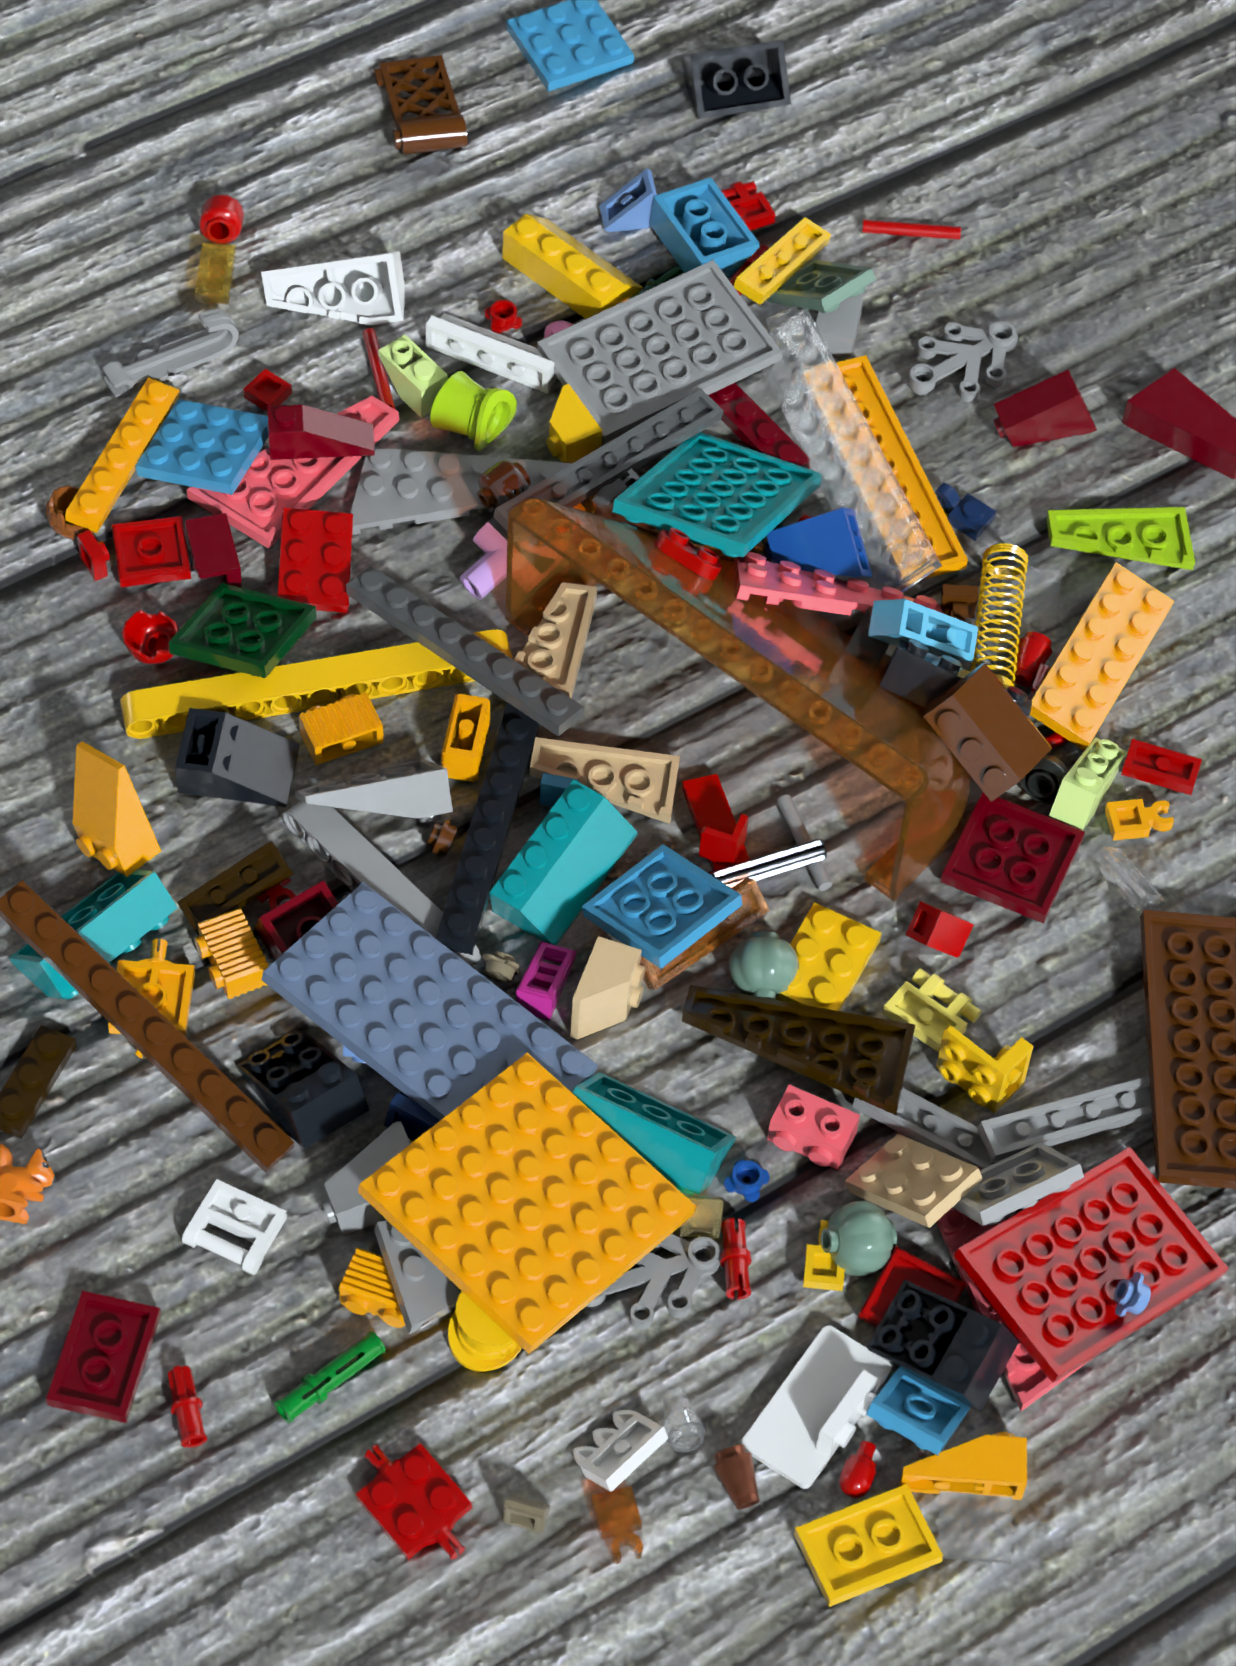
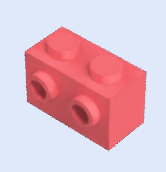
M788 1085L770 1120L767 1140L773 1142L784 1151H794L804 1155L819 1166H829L839 1170L856 1136L860 1114Z

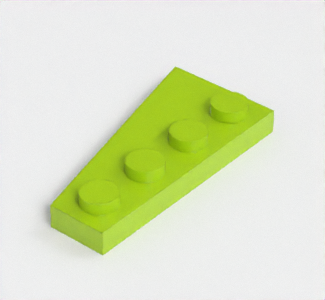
M1185 507L1048 510L1046 522L1050 546L1187 570H1193L1195 558Z

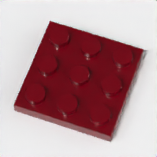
M982 792L942 873L940 882L1044 924L1082 844L1085 831L999 797L991 802L985 793Z

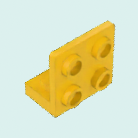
M949 1025L943 1031L936 1067L945 1080L950 1083H956L969 1094L970 1098L977 1105L985 1106L995 1114L1024 1085L1034 1046L1021 1037L1012 1047L1009 1045L1004 1046L994 1059L953 1026Z

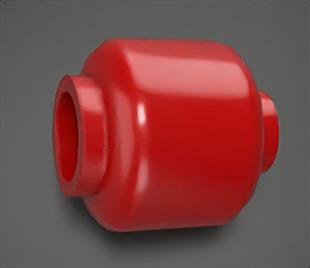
M219 194L208 198L202 205L199 220L201 233L212 243L228 244L236 240L242 229L243 208L238 200L228 195Z

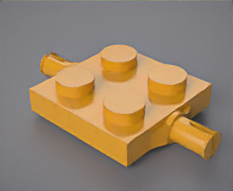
M153 939L150 959L140 961L118 960L116 971L186 1037L195 967L194 965L175 964L165 960L168 942L161 939L159 947L158 939ZM108 1022L109 1033L121 1034L110 1022ZM136 1049L135 1055L143 1058V1054Z

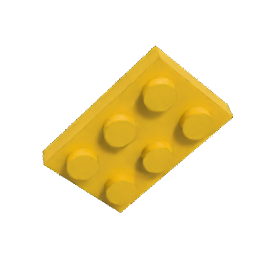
M814 902L790 943L797 954L799 969H797L794 980L788 986V990L779 993L776 1000L841 1011L878 946L882 933Z
M908 1484L798 1526L794 1530V1536L828 1607L942 1562L943 1554Z

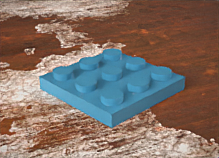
M567 0L509 19L506 23V30L548 92L634 63V53L597 0Z
M178 399L135 465L137 476L233 495L269 437L268 416Z
M663 844L582 905L584 917L623 944L641 949V956L661 969L743 904L741 894Z

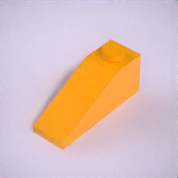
M997 1432L993 1435L978 1437L940 1452L939 1455L935 1454L904 1466L899 1487L908 1484L911 1492L1022 1500L1027 1485V1437H1016L1009 1432Z

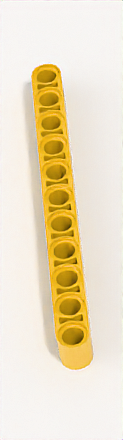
M494 629L473 633L513 659L508 638L504 631ZM416 642L276 666L266 678L240 672L135 690L123 695L120 699V706L127 735L131 738L143 739L184 732L189 708L225 712L248 721L305 711L313 706H327L329 703L334 704L350 694L361 695L363 692H366L370 699L468 683L475 680Z

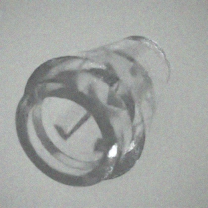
M672 1389L666 1392L662 1400L665 1431L668 1436L667 1443L672 1445L673 1449L677 1452H690L699 1448L704 1442L706 1428L687 1397L686 1392L683 1389Z

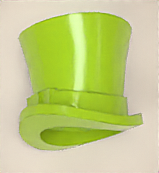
M458 371L439 390L431 408V425L436 429L469 436V439L474 440V449L480 452L494 441L510 424L516 413L517 401L511 392L502 388L485 389L464 371Z

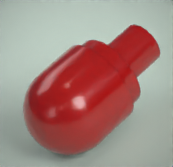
M861 1441L857 1454H852L845 1460L839 1477V1485L842 1492L851 1498L865 1496L869 1492L876 1474V1464L872 1461L876 1446L868 1441Z

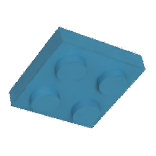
M899 1367L871 1402L866 1415L876 1420L882 1427L894 1430L910 1439L917 1447L939 1455L965 1420L970 1407Z

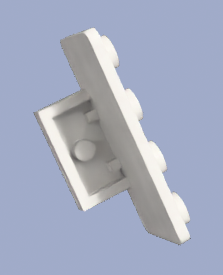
M832 1326L823 1327L742 1439V1444L745 1446L746 1451L752 1453V1457L799 1487L809 1488L839 1446L844 1448L848 1444L856 1430L854 1424L861 1415L867 1416L866 1413L871 1402L877 1396L876 1393L891 1373L892 1367L890 1362L869 1351L868 1348Z

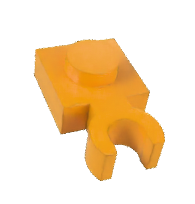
M1143 799L1107 802L1105 814L1112 840L1149 837L1151 828L1161 832L1171 830L1174 818H1162L1158 815L1168 813L1169 801H1157L1151 807H1145Z

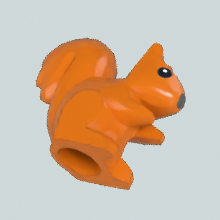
M0 1144V1220L27 1224L29 1214L24 1209L28 1205L27 1201L42 1202L44 1200V1196L39 1192H42L44 1187L54 1183V1172L43 1159L41 1149H37L25 1167L12 1166L13 1155L5 1145Z

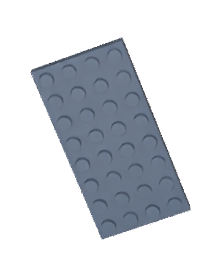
M364 882L263 971L261 980L439 1120H442L526 1053H529L571 1093H573L575 1086L592 1077L598 1067L590 1058L445 945L436 940V938Z

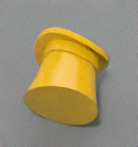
M461 1291L447 1331L448 1344L452 1355L462 1366L474 1371H491L505 1366L519 1354L522 1347Z

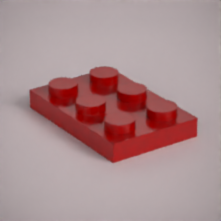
M283 507L277 597L316 606L317 611L348 613L349 596L347 595L346 584L350 582L352 513Z

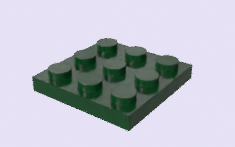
M221 583L169 641L170 654L266 678L317 618L316 606Z

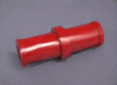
M729 1218L722 1221L720 1225L723 1241L720 1263L725 1268L726 1296L734 1299V1290H737V1300H741L751 1295L748 1266L752 1262V1257L746 1244L745 1221L738 1218L737 1228H735L734 1218Z

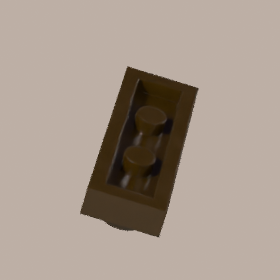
M271 840L177 903L194 931L199 935L198 923L235 909L243 908L294 873L276 844Z
M43 1025L39 1027L0 1092L1 1131L22 1139L77 1047L75 1038Z

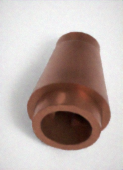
M743 1444L731 1446L717 1452L714 1455L716 1464L713 1468L735 1503L736 1509H745L759 1503L760 1499L758 1497L752 1453L747 1452Z

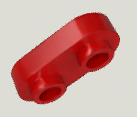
M671 527L669 531H660L654 542V545L660 551L703 578L709 580L717 578L722 569V565L718 561V554L706 547L701 546L699 549L688 542L690 537L676 528Z

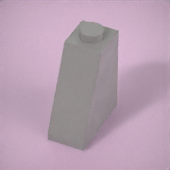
M401 1121L393 1123L324 1183L328 1200L322 1202L329 1223L337 1222L343 1236L386 1220L358 1193V1188L362 1181L410 1145Z

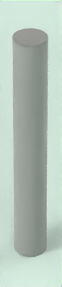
M788 794L781 796L777 803L797 845L812 841L791 796ZM822 861L807 865L819 891H825L832 886Z

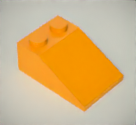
M83 741L76 745L72 822L79 837L76 839V843L87 857L93 856L100 860L108 870L114 869L128 877L161 852L160 846L125 765Z

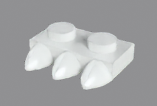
M632 1410L613 1412V1422L618 1430L600 1428L593 1431V1439L599 1448L582 1446L573 1449L574 1459L581 1467L584 1476L610 1492L668 1439L663 1426Z

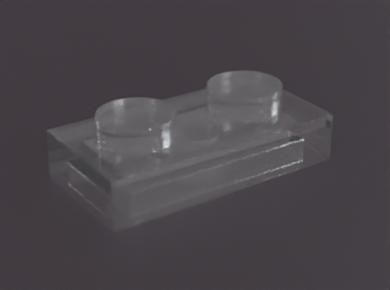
M1103 846L1096 853L1094 858L1102 866L1100 868L1101 873L1107 880L1119 885L1125 892L1123 894L1124 900L1136 910L1157 911L1164 904V898L1121 849Z

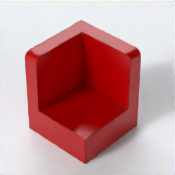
M741 814L736 827L712 819L709 827H704L701 832L699 856L726 866L734 865L746 840L749 816Z
M920 901L905 935L928 947L958 958L963 951L974 924Z

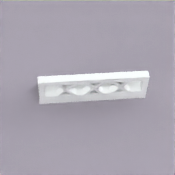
M443 313L441 318L431 316L426 323L427 348L547 394L557 379V376L554 374V362L543 358L535 347Z

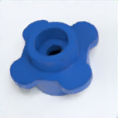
M743 1159L738 1160L734 1163L731 1177H727L724 1180V1188L730 1193L736 1192L744 1196L748 1202H755L760 1197L759 1191L761 1187L769 1182L770 1175L767 1170L762 1169L756 1162ZM743 1179H750V1183H745Z

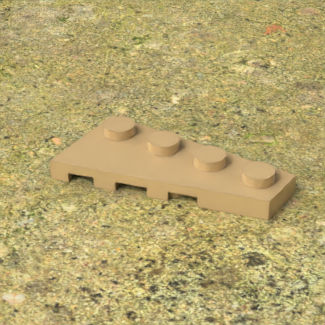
M562 582L544 610L543 619L538 627L534 626L528 636L529 641L514 658V661L571 699L597 600V587Z
M535 737L530 775L542 779L543 773L578 779L581 784L604 796L611 804L670 824L680 756Z

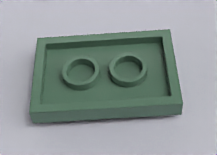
M813 260L803 266L768 298V302L781 304L785 307L793 306L803 310L811 309L821 311V313H829L839 308L840 302L846 298L863 293L866 290L865 287L874 282L876 278L872 268Z

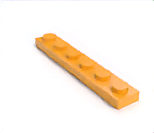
M147 378L67 508L65 521L98 533L135 472V465L176 404L179 397V389L152 378Z

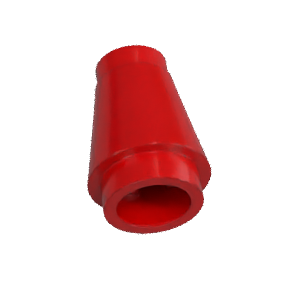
M1030 631L1019 639L1018 654L1016 655L1017 663L1015 664L1014 682L1016 684L1030 687L1035 680L1040 664L1045 665L1051 656L1052 642L1047 636Z

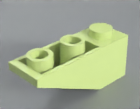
M1095 737L1063 778L1049 816L1083 831L1098 809L1128 752L1119 748L1116 743L1110 740H1100Z

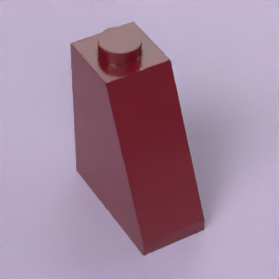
M1069 369L993 404L998 414V417L993 419L996 429L1001 438L1008 436L1013 447L1088 434L1097 430Z

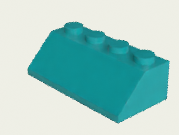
M573 779L489 892L492 912L542 942L557 946L581 913L582 905L592 898L635 839L637 831L604 796Z
M136 870L128 877L117 872L63 914L61 918L112 966V960L121 953L125 954L137 948L141 943L140 938L147 932L163 927L170 920L168 916L178 907L155 871ZM28 943L9 957L11 963L48 997L67 1000L79 994Z
M601 1072L575 1086L573 1094L684 1194L699 1195L710 1186L736 1140V1136Z

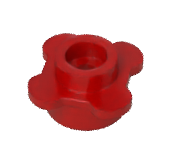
M496 301L484 313L485 317L491 322V331L495 333H502L511 328L519 329L522 326L523 320L517 316V307L511 301Z

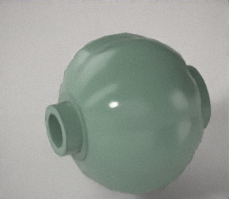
M768 931L750 934L749 939L740 942L734 948L729 959L731 980L741 993L776 1000L779 993L788 990V986L793 982L797 969H799L798 957L792 946L787 941L779 939L778 934Z
M854 1201L836 1209L830 1216L828 1229H824L821 1233L823 1251L830 1253L835 1265L845 1269L846 1274L855 1276L868 1275L881 1269L889 1260L891 1252L897 1244V1232L893 1222L885 1216V1213L878 1206L868 1201Z

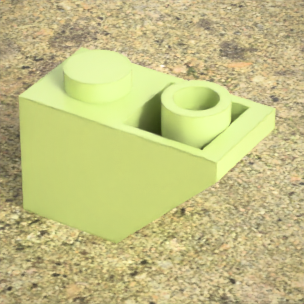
M403 335L378 350V355L399 397L416 414L423 418L431 413L433 402L439 390L448 380V375L407 335Z

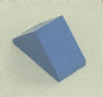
M646 168L599 205L606 231L617 232L652 228L650 225L653 196H656L657 193L652 173L649 169Z

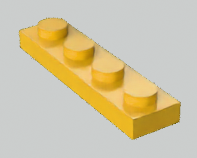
M804 217L736 278L733 287L747 298L761 305L828 245L832 234Z

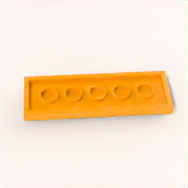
M1116 562L1031 698L1032 707L1029 715L1085 751L1172 607L1174 600Z

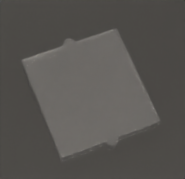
M1029 566L1025 574L1026 581L1024 583L1025 590L1023 592L1024 599L1022 601L1023 608L1020 620H1025L1028 624L1033 623V621L1059 624L1060 571L1035 569L1034 566ZM1002 568V574H1014L1012 569ZM1002 577V583L1013 584L1014 586L1020 584L1019 581L1012 580L1010 577ZM1002 586V592L1014 595L1019 593L1018 590L1012 589L1009 586ZM1002 595L1001 601L1013 604L1018 602L1016 598ZM1001 604V610L1012 613L1017 611L1015 607ZM1001 613V618L1016 620L1012 615L1009 616L1006 613Z
M940 1491L939 1519L936 1520L934 1526L938 1530V1546L943 1554V1558L1010 1564L1012 1536L1016 1530L1015 1526L1012 1525V1497Z

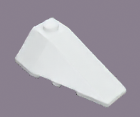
M400 251L261 272L267 306L354 321L365 325L404 320L405 284Z

